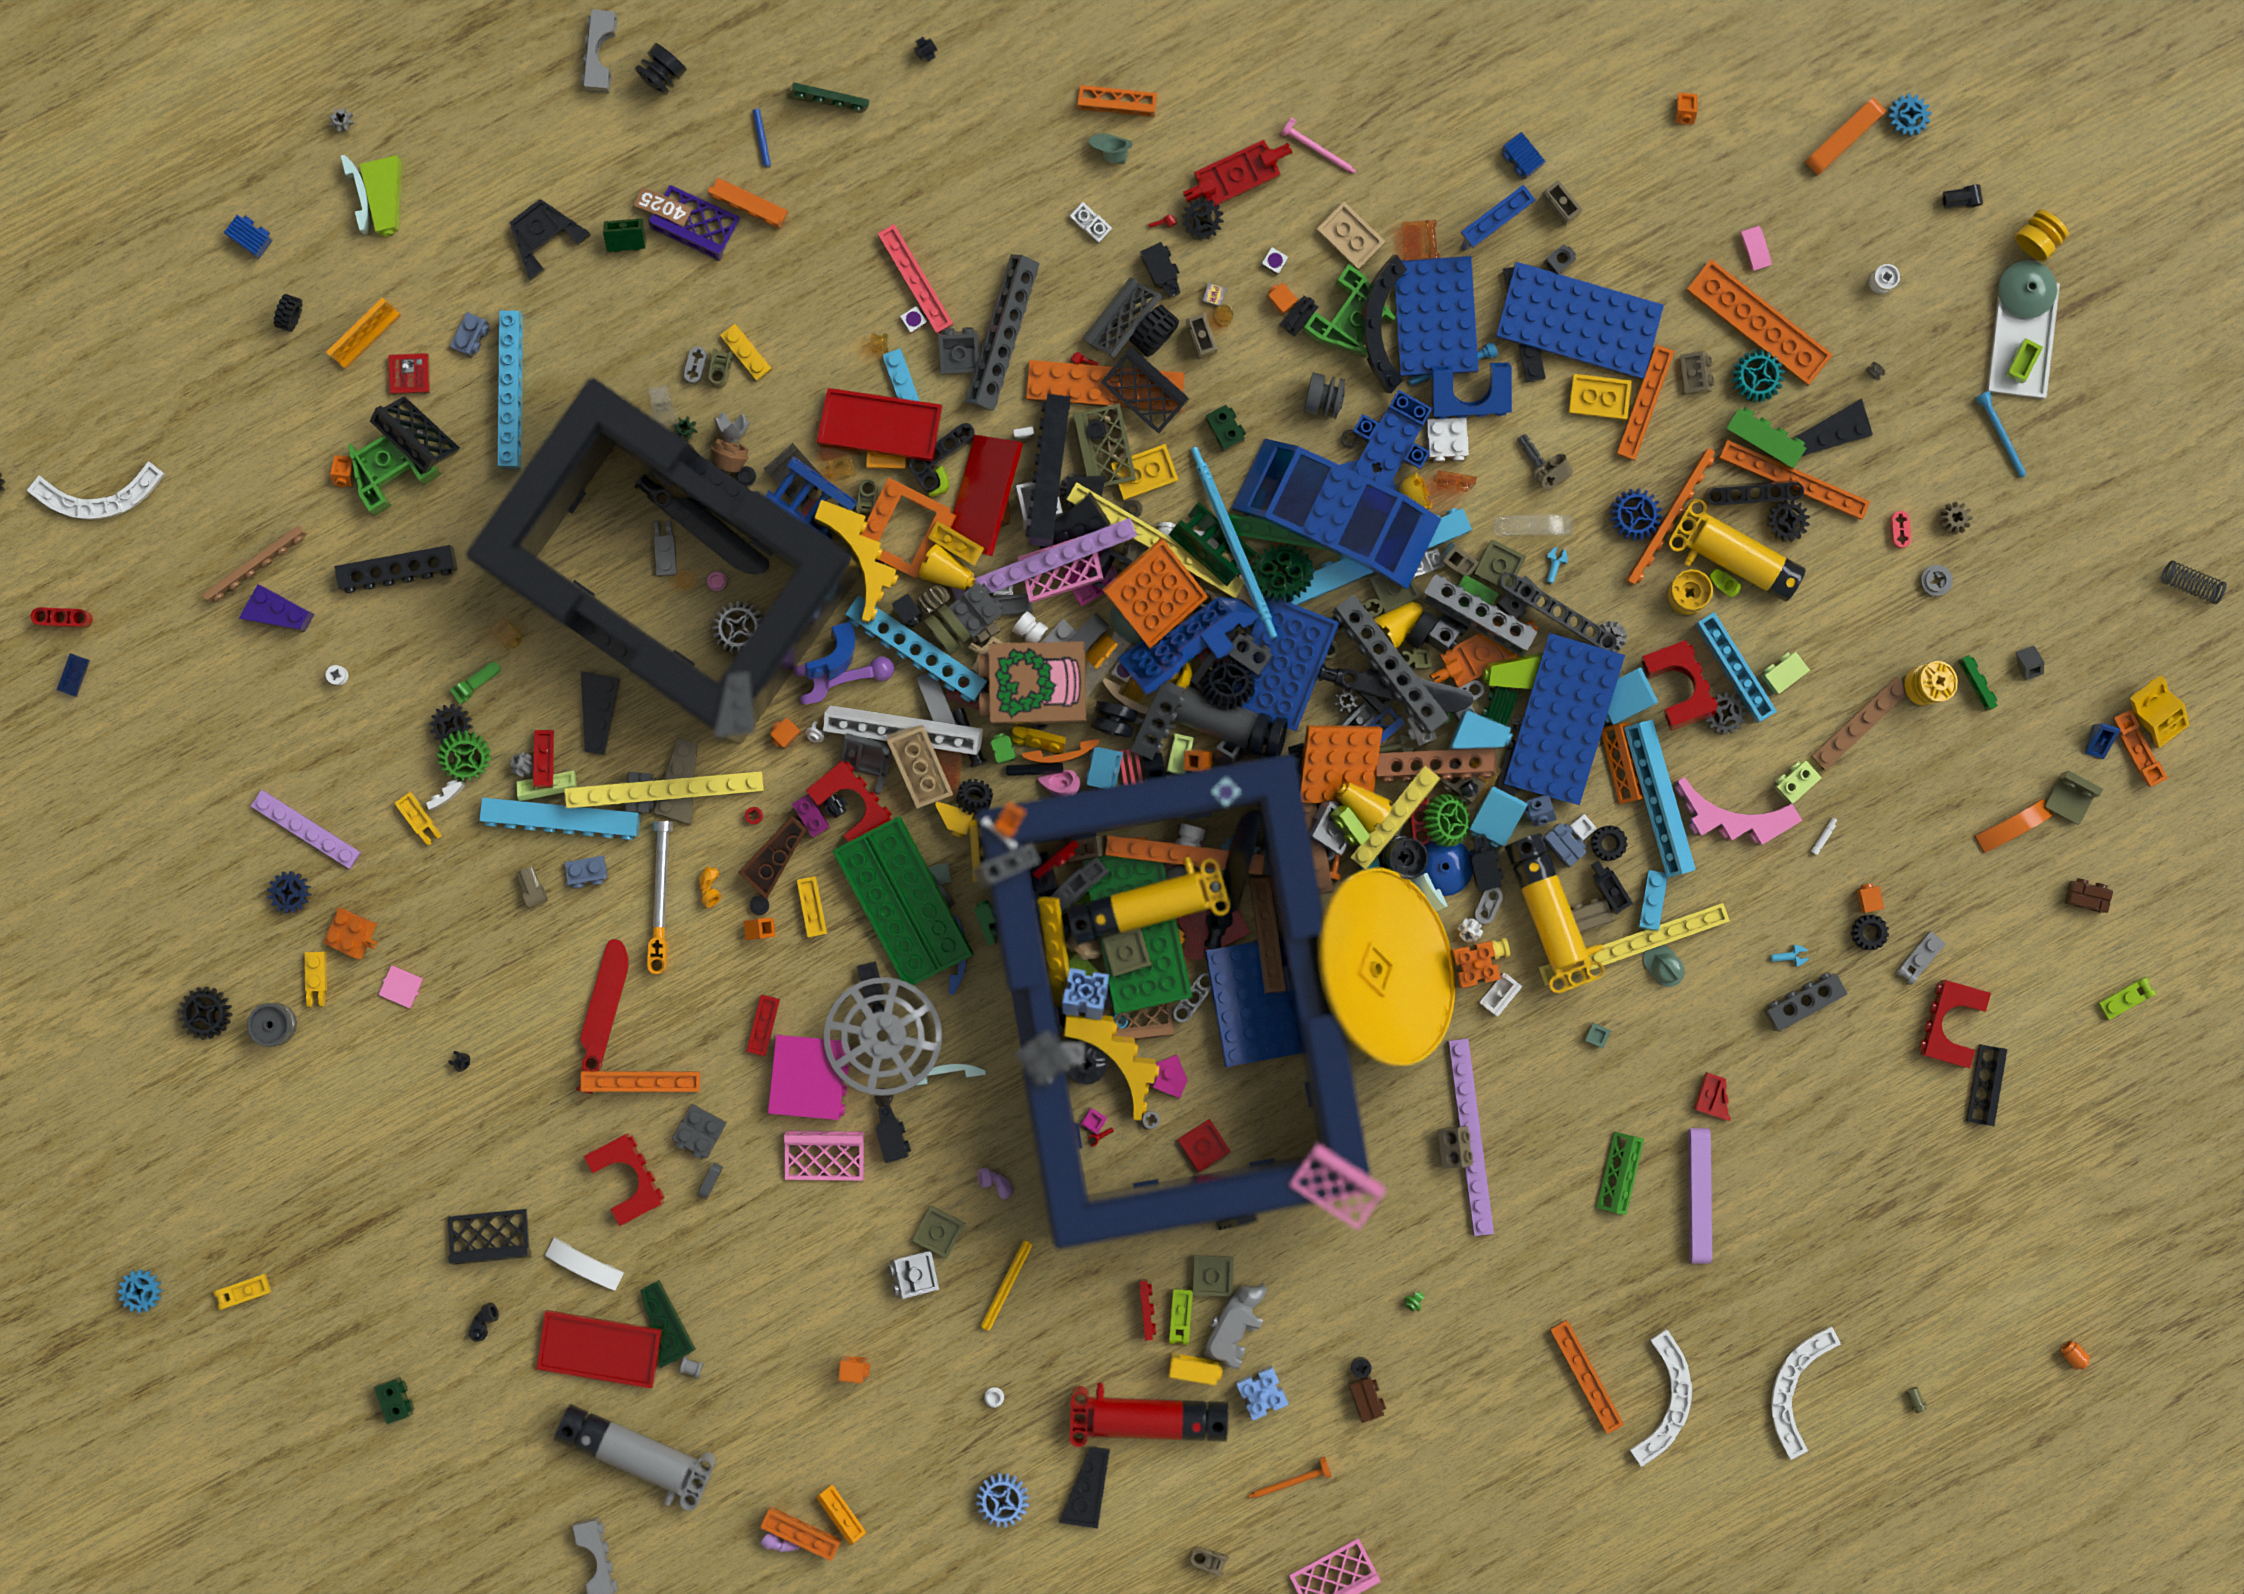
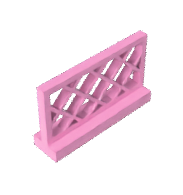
M1074 539L1053 545L1052 547H1047L1019 556L1018 561L1039 554L1051 548L1057 547ZM1098 552L1093 553L1089 562L1080 558L1074 561L1071 568L1062 565L1055 568L1053 573L1044 572L1050 575L1046 585L1038 582L1042 574L1037 575L1035 579H1026L1025 585L1029 602L1034 603L1102 581L1104 578ZM1079 561L1087 564L1082 574L1074 570ZM1061 567L1069 570L1064 579L1056 576ZM1090 567L1096 569L1098 576L1089 578L1086 574ZM1072 573L1080 576L1076 583L1070 584L1067 582ZM1054 578L1062 582L1058 589L1052 590L1049 588ZM1036 584L1043 587L1039 595L1033 596L1032 591Z
M785 1132V1180H864V1132ZM789 1145H797L802 1152L794 1157L789 1152ZM812 1145H817L822 1150L815 1158L807 1151ZM831 1146H837L841 1150L835 1158L827 1151ZM851 1146H859V1154L855 1158L846 1151ZM803 1153L812 1159L806 1167L797 1160ZM823 1153L832 1160L826 1167H823L817 1161ZM843 1153L851 1160L845 1168L837 1161ZM794 1162L802 1169L799 1174H789V1167ZM814 1162L822 1169L817 1175H812L807 1170ZM833 1163L841 1169L837 1175H832L827 1170ZM854 1163L859 1168V1175H851L846 1169Z
M1319 1143L1315 1145L1313 1151L1290 1184V1186L1358 1230L1386 1190L1385 1186ZM1313 1158L1321 1162L1322 1170H1310L1309 1164ZM1326 1172H1337L1339 1181L1328 1183ZM1323 1173L1325 1183L1314 1185L1312 1175ZM1309 1176L1311 1186L1302 1187L1297 1184V1181L1300 1177ZM1352 1182L1355 1184L1357 1192L1345 1194L1343 1183ZM1340 1184L1342 1195L1331 1197L1329 1186ZM1326 1187L1328 1197L1318 1198L1315 1194V1189ZM1369 1193L1375 1197L1371 1204L1362 1205L1361 1194ZM1357 1195L1360 1206L1348 1208L1346 1197ZM1343 1198L1345 1209H1335L1332 1200ZM1361 1210L1362 1217L1358 1223L1350 1219L1349 1211Z
M1359 1538L1289 1575L1298 1594H1303L1301 1588L1306 1590L1305 1594L1308 1591L1326 1594L1322 1592L1325 1581L1336 1584L1333 1594H1359L1381 1582ZM1356 1544L1361 1550L1359 1559L1347 1556L1349 1548ZM1347 1549L1345 1555L1341 1554V1552ZM1362 1554L1366 1561L1361 1560ZM1333 1556L1345 1557L1342 1568L1330 1565ZM1346 1558L1358 1561L1355 1573L1344 1570ZM1329 1559L1328 1564L1322 1563ZM1360 1562L1367 1564L1372 1573L1366 1576L1357 1574ZM1318 1564L1327 1566L1324 1578L1313 1575L1314 1568ZM1329 1567L1340 1571L1338 1582L1326 1579ZM1312 1568L1311 1574L1305 1572V1571H1307V1570H1309V1569ZM1342 1572L1354 1575L1351 1584L1344 1585L1339 1583ZM1300 1574L1310 1576L1307 1587L1298 1585L1295 1577ZM1356 1576L1361 1577L1359 1580L1355 1581ZM1312 1577L1323 1580L1320 1591L1309 1588ZM1338 1586H1343V1587H1344V1588H1342V1589H1340V1590L1337 1591Z

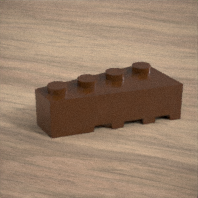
M792 814L738 871L764 898L767 899L802 839L807 830L805 825Z

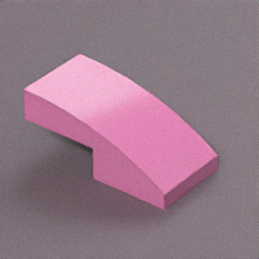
M1760 226L1740 231L1744 249L1748 253L1751 270L1754 271L1772 265Z

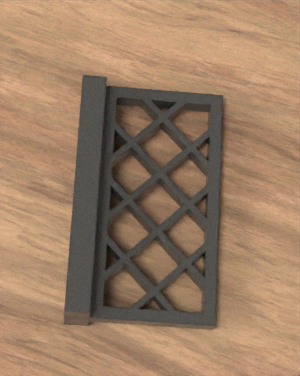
M1130 277L1083 336V339L1094 350H1100L1114 358L1134 331H1136V327L1150 313L1162 296ZM1141 302V306L1135 308V305ZM1129 318V321L1123 323L1124 319ZM1117 333L1116 337L1111 338L1113 334ZM1116 343L1112 350H1110L1111 345Z

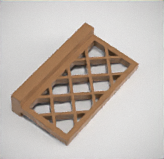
M1170 1003L1163 1004L1161 1007L1157 1005L1156 1007L1159 1010L1153 1017L1143 1011L1145 1008L1139 1009V1013L1133 1020L1125 1013H1120L1114 1023L1122 1015L1131 1023L1127 1028L1123 1029L1117 1026L1116 1035L1113 1036L1132 1037L1135 1040L1174 1036ZM1165 1005L1167 1006V1011L1163 1009ZM1109 1007L1103 1012L1104 1016L1111 1007ZM1160 1011L1168 1015L1167 1024H1159L1154 1020ZM1141 1013L1150 1019L1146 1026H1140L1135 1022Z

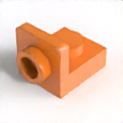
M1678 92L1675 123L1693 125L1698 112V94Z
M334 456L330 472L333 485L338 487L353 486L351 477L354 466L351 457Z

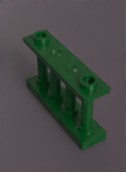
M1198 502L1187 515L1191 519L1187 523L1180 520L1168 535L1224 585L1228 586L1240 571L1236 568L1235 559L1229 562L1222 556L1225 550L1231 554L1232 552L1218 519ZM1196 524L1206 531L1202 536H1199L1192 529ZM1211 537L1220 544L1216 550L1207 543ZM1238 537L1246 558L1250 562L1257 553Z

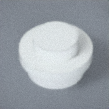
M997 1387L988 1389L984 1397L986 1404L990 1407L1000 1406L1004 1401L1003 1391Z

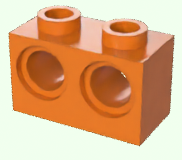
M843 1356L840 1361L839 1381L863 1383L864 1379L868 1378L870 1372V1363H867V1358Z

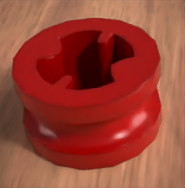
M750 807L745 813V818L750 824L756 825L763 820V812L757 807ZM757 810L759 819L755 818L754 821H751L752 817H749V813Z

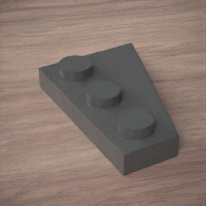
M750 673L728 674L714 737L755 733Z

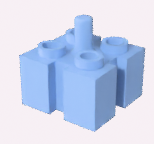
M1070 968L1067 989L1063 999V1014L1078 1016L1079 1012L1086 1013V1018L1102 1020L1104 1002L1109 986V975L1093 972V976H1087L1084 970Z
M1272 1365L1257 1371L1259 1376L1254 1379L1251 1378V1375H1248L1236 1381L1243 1399L1246 1397L1249 1399L1246 1402V1406L1252 1420L1267 1415L1266 1409L1273 1407L1274 1411L1289 1405L1282 1387L1276 1388L1275 1386L1279 1381Z

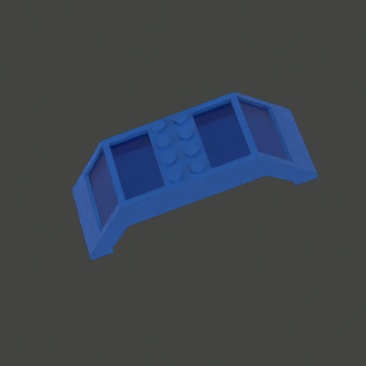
M1266 438L1232 506L1233 510L1246 516L1265 520L1363 565L1407 590L1441 521V518L1396 490L1302 447Z

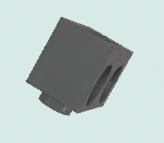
M1247 632L1244 635L1239 633L1232 643L1235 648L1228 654L1258 675H1261L1274 656L1270 653L1272 649L1263 643L1261 645L1255 643V638ZM1245 641L1248 645V649L1244 653L1240 652L1238 648L1239 643ZM1258 652L1264 655V660L1260 664L1254 659L1255 654Z

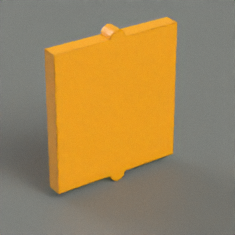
M1104 633L1085 654V658L1097 669L1118 644Z

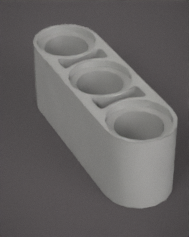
M1208 973L1200 974L1191 985V991L1199 995L1198 1002L1190 1003L1188 999L1180 1000L1175 1007L1173 1016L1178 1022L1184 1023L1188 1021L1210 992V985L1206 988L1200 985V979L1204 976L1209 977ZM1185 1008L1188 1015L1185 1019L1177 1017L1178 1009Z

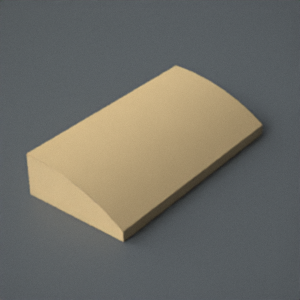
M924 725L903 729L887 735V742L916 808L953 795Z

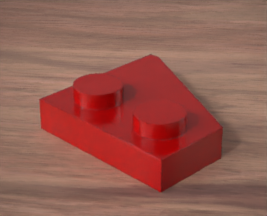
M1705 1072L1693 1109L1730 1121L1731 1117L1728 1114L1727 1106L1729 1101L1726 1094V1079Z

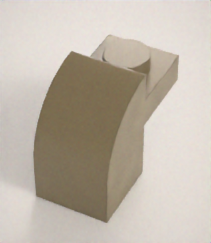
M1452 541L1439 555L1443 562L1456 572H1460L1463 576L1465 574L1470 576L1479 565L1476 559Z

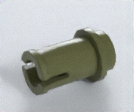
M1918 1387L1906 1390L1913 1406L1912 1410H1915V1413L1927 1410V1403H1924Z

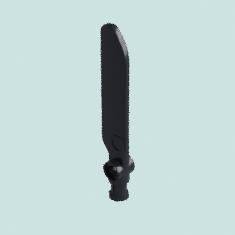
M646 474L637 481L634 486L636 489L639 488L648 495L647 498L735 569L748 574H763L769 568L767 558L696 501L689 497L675 498L662 486L656 485L649 480ZM661 494L668 496V500L664 504H660L657 501L658 496Z
M1322 664L1318 681L1333 682L1334 685L1340 686L1345 690H1354L1397 701L1393 696L1392 689L1384 685L1381 680L1382 676L1372 668L1363 673H1357L1353 669L1345 670L1338 668L1336 670ZM1350 675L1354 680L1353 684L1346 683L1344 676ZM1397 678V683L1404 686V679ZM1419 678L1445 713L1465 710L1473 703V695L1468 690ZM1410 693V700L1417 701V696Z
M1256 809L1247 812L1237 825L1223 875L1230 908L1224 915H1217L1214 912L1207 915L1206 922L1209 935L1207 940H1205L1204 946L1209 949L1221 948L1222 935H1225L1226 929L1233 923L1232 913L1239 908L1263 821L1261 812ZM1221 900L1217 901L1215 907L1219 911H1224L1226 903Z

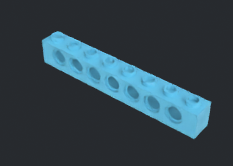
M499 311L498 466L501 469L522 468L523 314L520 311Z
M859 595L845 614L849 617L848 622H851L856 627L861 625L865 628L864 632L872 638L875 635L879 637L882 645L888 649L892 646L897 650V655L903 659L908 657L913 660L912 665L916 668L928 670V675L934 680L938 681L940 678L946 682L944 684L946 688L952 692L956 689L962 693L960 697L970 703L971 700L975 703L977 702L980 693H983L989 684L985 679L876 606L874 608L878 610L875 619L868 624L862 622L861 618L865 599ZM887 624L889 626L888 632L881 634L879 632L880 627ZM903 635L905 641L900 645L896 644V637ZM914 646L921 647V652L918 655H912L911 653ZM932 656L936 657L937 663L934 666H928L927 660ZM947 667L953 668V674L949 677L943 675V671ZM968 678L969 685L965 688L960 687V680Z

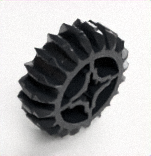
M1230 660L1226 664L1221 661L1220 665L1214 663L1213 667H1208L1207 672L1203 675L1201 684L1206 700H1211V705L1218 704V709L1224 706L1226 711L1229 707H1232L1233 710L1237 706L1242 708L1244 703H1248L1249 699L1253 696L1255 688L1254 678L1250 676V670H1245V665L1239 667L1238 661L1235 664H1231Z
M198 987L196 992L194 990L189 991L190 997H183L186 1003L181 1002L179 1004L184 1009L178 1010V1013L183 1014L179 1021H185L181 1027L183 1029L189 1027L187 1034L194 1032V1038L200 1036L202 1040H205L207 1036L209 1039H213L214 1034L220 1036V1029L223 1031L227 1030L224 1023L230 1024L231 1021L227 1019V1016H232L233 1014L231 1012L227 1013V1009L232 1008V1005L225 1004L229 1001L228 998L221 999L224 995L223 992L217 994L216 988H212L210 991L209 987H204V989ZM208 997L215 1002V1004L208 1006L205 1004V1002H202L200 998ZM193 1005L196 1008L194 1016L191 1015ZM204 1010H209V1011L206 1013V1016L201 1017L202 1014L204 1013ZM219 1010V1018L216 1022L215 1012ZM204 1021L206 1025L208 1024L210 1026V1028L202 1029L198 1027L195 1023Z

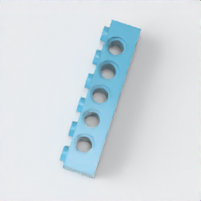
M1713 612L1695 623L1696 629L1736 693L1742 699L1741 701L1746 706L1755 723H1759L1776 713L1775 707L1716 613Z

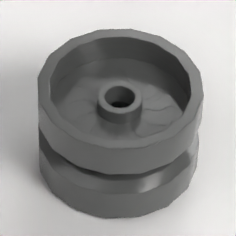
M281 1003L259 1005L251 1012L247 1022L248 1033L254 1042L261 1046L269 1047L288 1042L292 1039L297 1028L294 1012L288 1006Z

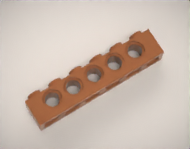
M1494 748L1379 753L1378 764L1376 765L1377 778L1380 781L1382 780L1383 783H1393L1394 780L1412 782L1424 766L1438 775L1441 780H1452V777H1460V779L1467 780L1472 779V776L1488 779L1491 778V775H1497L1496 751ZM1473 761H1480L1479 767L1471 768ZM1454 762H1461L1458 769L1451 768ZM1420 763V770L1413 771L1414 764ZM1434 763H1441V767L1438 770H1432ZM1397 764H1401L1402 769L1398 772H1394V766Z

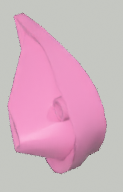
M1064 770L1063 773L1047 774L1037 778V781L1055 797L1074 794L1080 787V779L1072 770Z

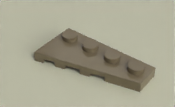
M677 739L664 780L695 777L697 744ZM693 797L658 800L654 813L692 824Z

